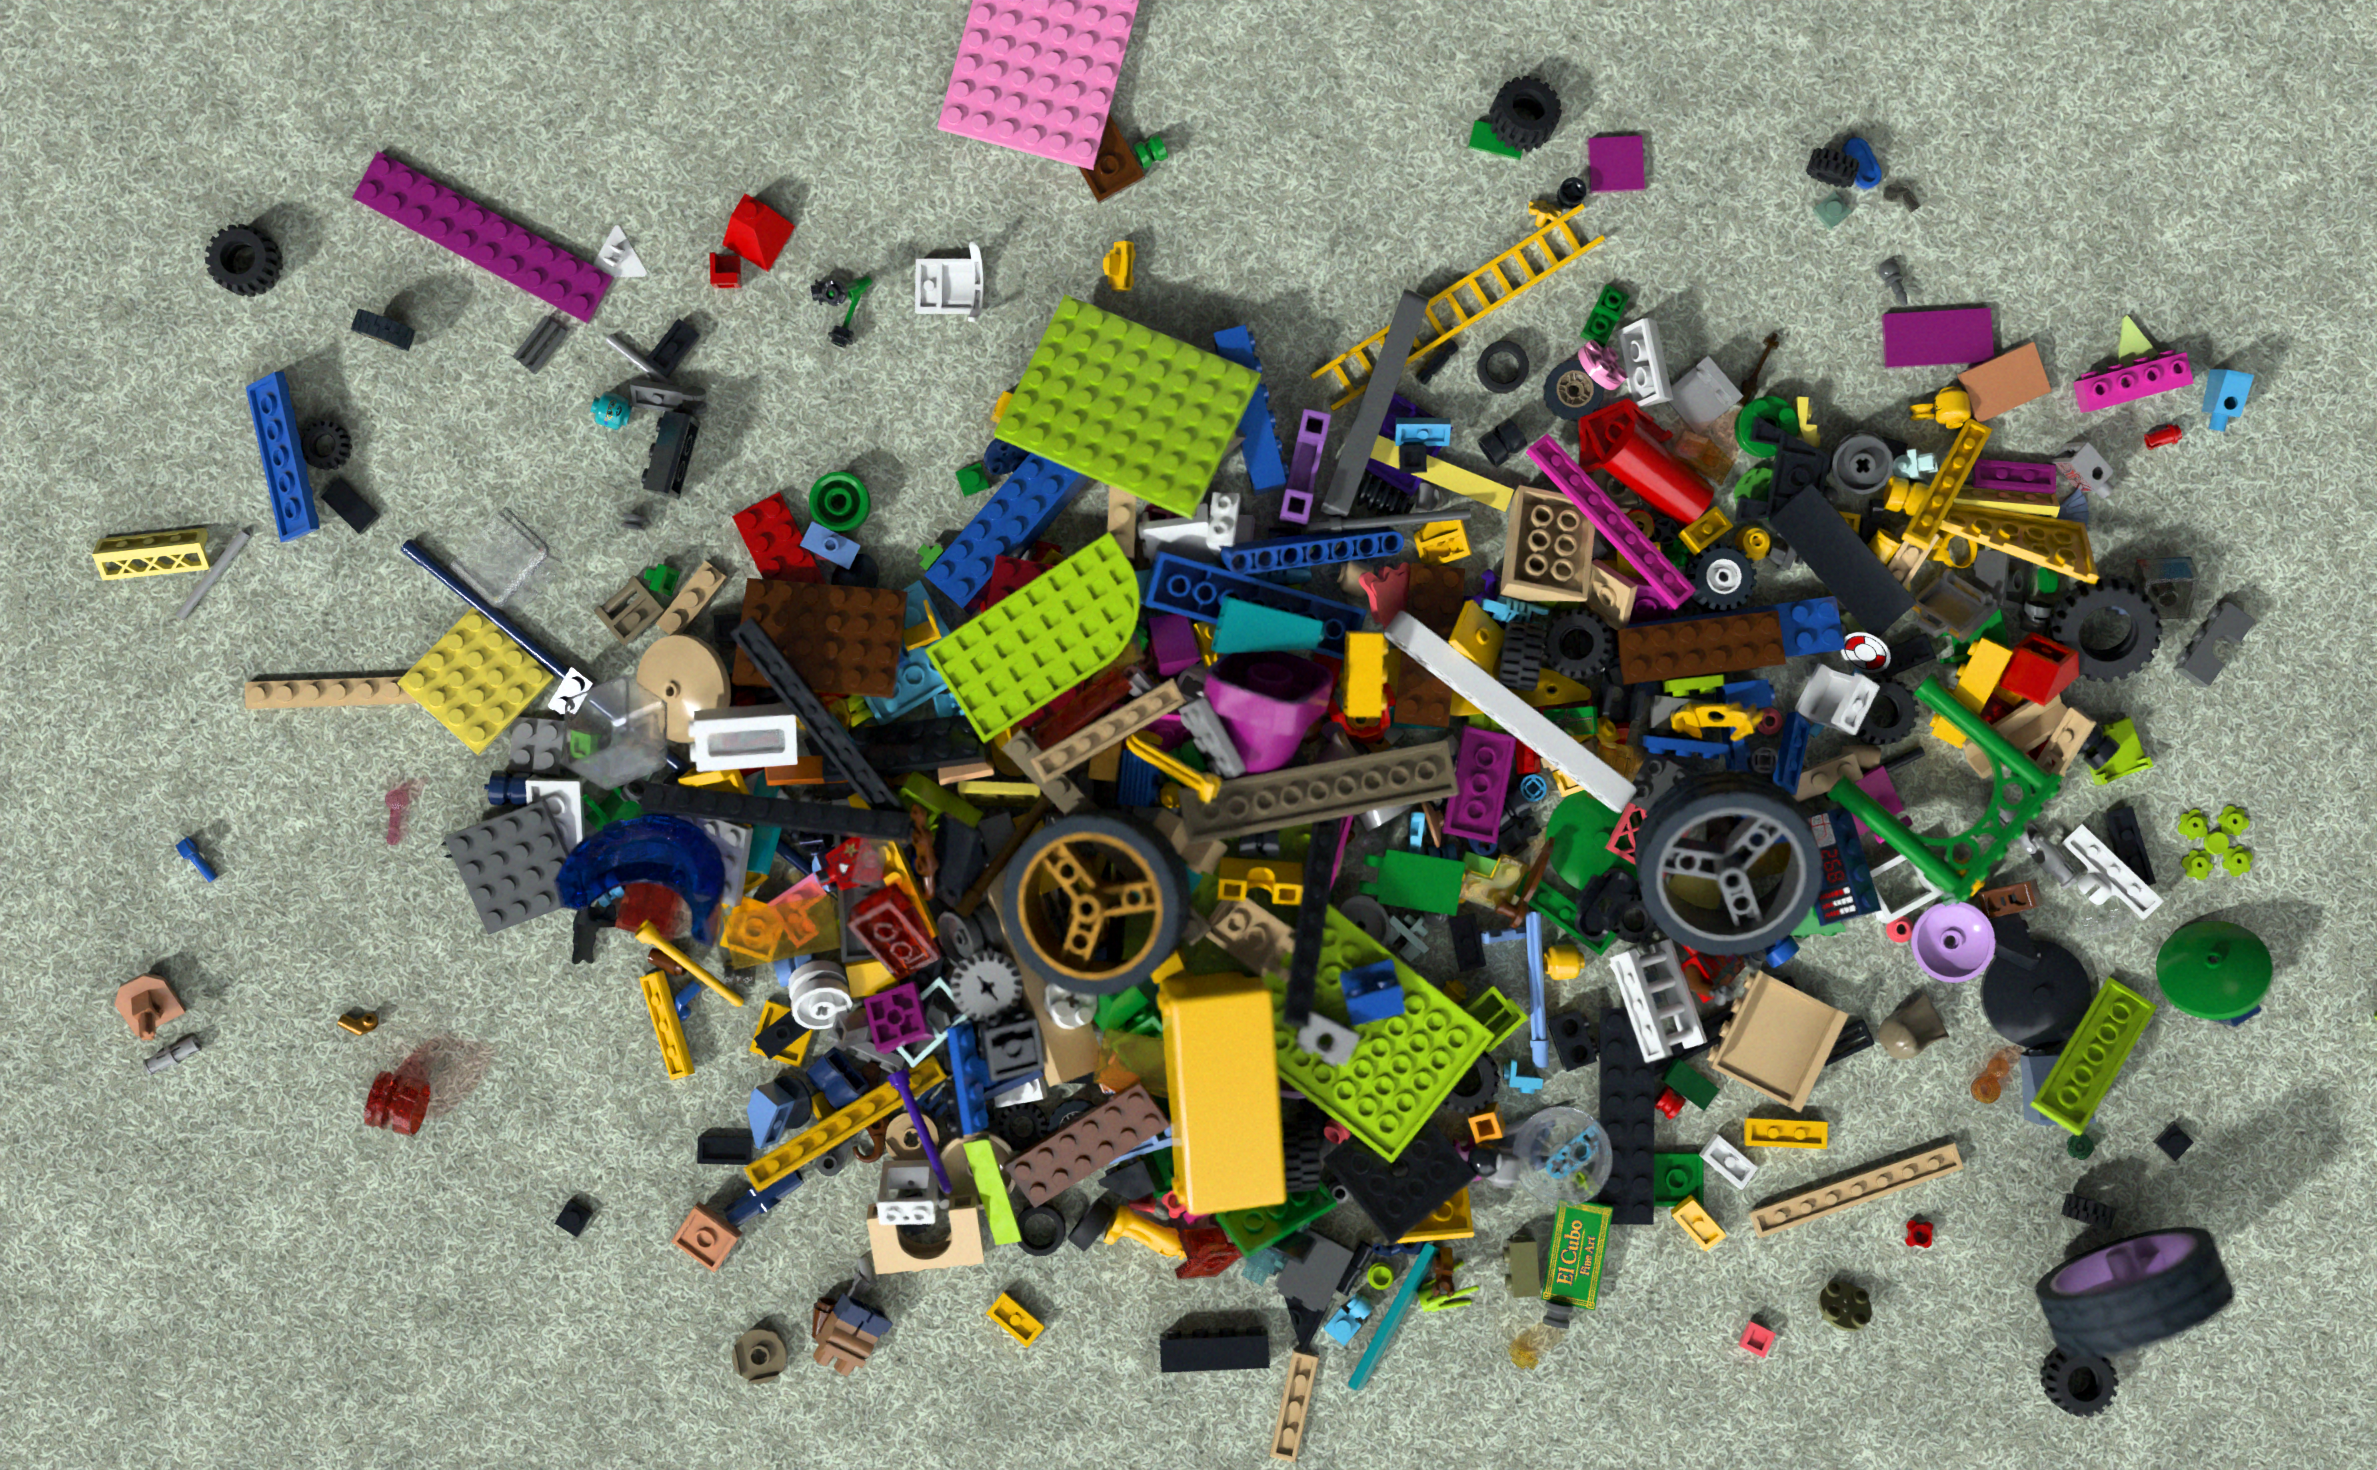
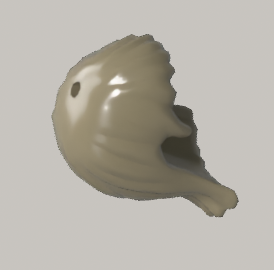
M1922 993L1920 998L1912 1005L1887 1016L1881 1023L1878 1033V1039L1885 1052L1889 1056L1900 1060L1914 1058L1930 1044L1940 1039L1949 1038L1942 1020L1925 993Z

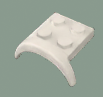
M972 241L969 243L971 259H916V314H970L968 317L969 322L979 320L983 309L984 271L982 256L977 242Z

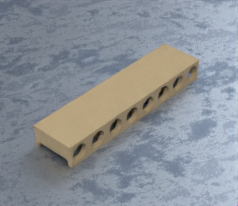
M1006 870L1000 872L987 889L989 899L984 901V903L990 906L1001 924L1003 947L1000 953L1009 957L1020 971L1023 987L1022 995L1018 1001L1020 1008L1032 1011L1038 1020L1044 1062L1043 1071L1048 1085L1051 1087L1104 1068L1107 1065L1090 1022L1074 1029H1065L1056 1025L1051 1020L1054 1018L1050 1015L1049 1011L1046 1012L1043 996L1049 983L1023 962L1013 946L1014 942L1009 938L1004 922L1002 898H1004L1003 889L1008 872ZM1040 891L1041 908L1046 923L1048 924L1049 928L1051 929L1055 937L1059 940L1053 922L1050 919V914L1044 901L1043 895ZM1070 995L1065 998V1001H1068L1070 1004L1069 1007L1072 1008L1075 1004L1073 996Z

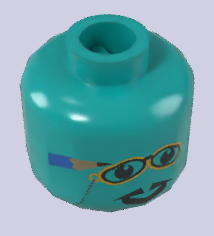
M605 391L600 398H594L590 412L595 413L594 420L597 424L618 430L622 425L627 426L633 406L629 405L627 397Z

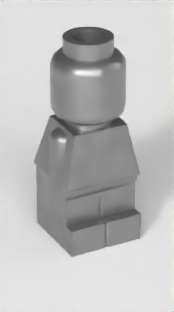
M858 1008V1010L847 1013L846 1010L836 1013L832 1030L842 1048L860 1043L864 1044L873 1038L866 1008Z

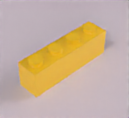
M1983 635L1980 641L1974 639L1967 654L1971 655V658L1967 665L1961 663L1954 677L1958 679V682L1954 689L1949 687L1948 691L1979 715L2012 655L2013 649ZM1935 712L1929 726L1933 727L1931 735L1961 749L1967 737Z

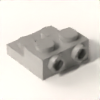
M517 717L513 722L508 770L564 775V770H568L570 765V757L566 754L567 743H569V731L573 730L572 727H569L570 722Z

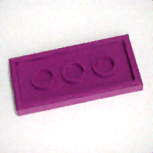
M1991 308L1882 315L1885 369L1976 364L1994 358Z
M1465 725L1462 726L1454 767L1459 794L1448 798L1442 833L1494 844L1497 843L1517 739L1516 736Z

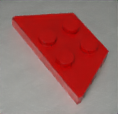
M1629 398L1624 399L1590 415L1581 417L1578 421L1579 467L1586 474L1602 469L1599 464L1629 421H1634L1660 443L1670 440L1673 434L1668 429L1665 431L1654 423V418L1648 413L1642 412L1638 405Z

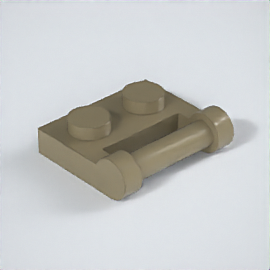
M635 575L629 578V583L609 601L593 610L623 646H627L666 611ZM637 591L640 596L612 619L609 614Z

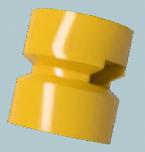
M1892 475L1886 484L1882 498L1884 500V509L1897 513L1903 508V512L1907 516L1913 517L1930 485L1921 482H1912L1909 485L1908 479Z

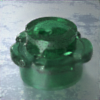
M2084 1133L2080 1136L2072 1135L2067 1140V1152L2072 1158L2077 1157L2079 1160H2084L2092 1154L2094 1145L2088 1135ZM2078 1144L2082 1145L2081 1149H2078Z

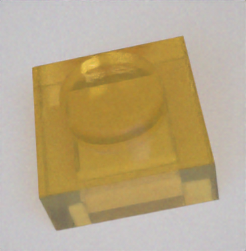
M1512 1342L1507 1350L1512 1357L1510 1361L1523 1370L1526 1366L1534 1370L1539 1362L1534 1354Z

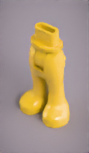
M1122 1204L1117 1206L1103 1239L1104 1243L1113 1245L1122 1236L1130 1237L1168 1257L1178 1255L1180 1260L1184 1257L1195 1260L1201 1249L1200 1245L1192 1243L1189 1236L1179 1233L1176 1228L1163 1227L1134 1213L1133 1210Z

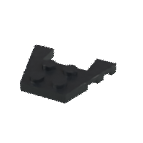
M1753 417L1749 441L1776 446L1766 502L1738 497L1734 522L1768 518L1769 514L1810 481L1824 494L1831 457L1808 443L1789 435L1784 430L1765 422L1760 417Z

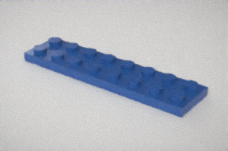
M1835 596L1628 624L1625 628L1778 611L1785 658L1845 649Z

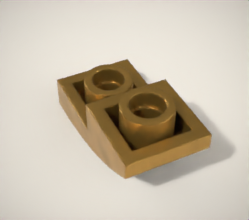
M1124 739L1091 757L1088 778L1117 781Z

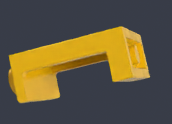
M693 767L678 779L682 787L749 794L738 768L697 771V767ZM743 824L745 826L752 827L751 824Z

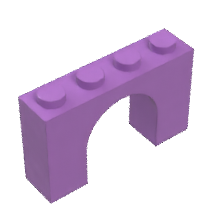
M1308 409L1303 411L1289 472L1290 477L1287 481L1278 523L1301 528L1306 526L1318 466L1331 417L1330 414Z

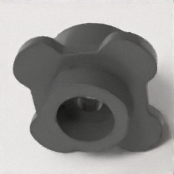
M625 777L622 780L623 791L620 793V797L624 801L631 800L642 805L647 783L639 777Z

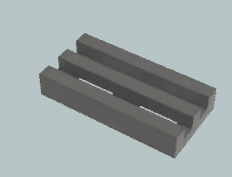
M545 315L512 357L533 374H536L568 335V332ZM549 324L550 327L548 328V330L544 333V335L540 338V340L536 343L532 350L523 359V355L527 352V350L532 346V344L536 341V339L540 336V334ZM557 330L559 333L548 345V347L544 350V352L540 355V357L536 360V362L533 365H531L530 362L532 361V359L536 356V354L540 351V349L544 346V344L548 341L552 334Z

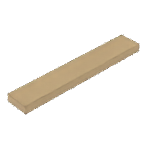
M1172 678L1031 759V762L1045 784L1182 706L1187 701Z

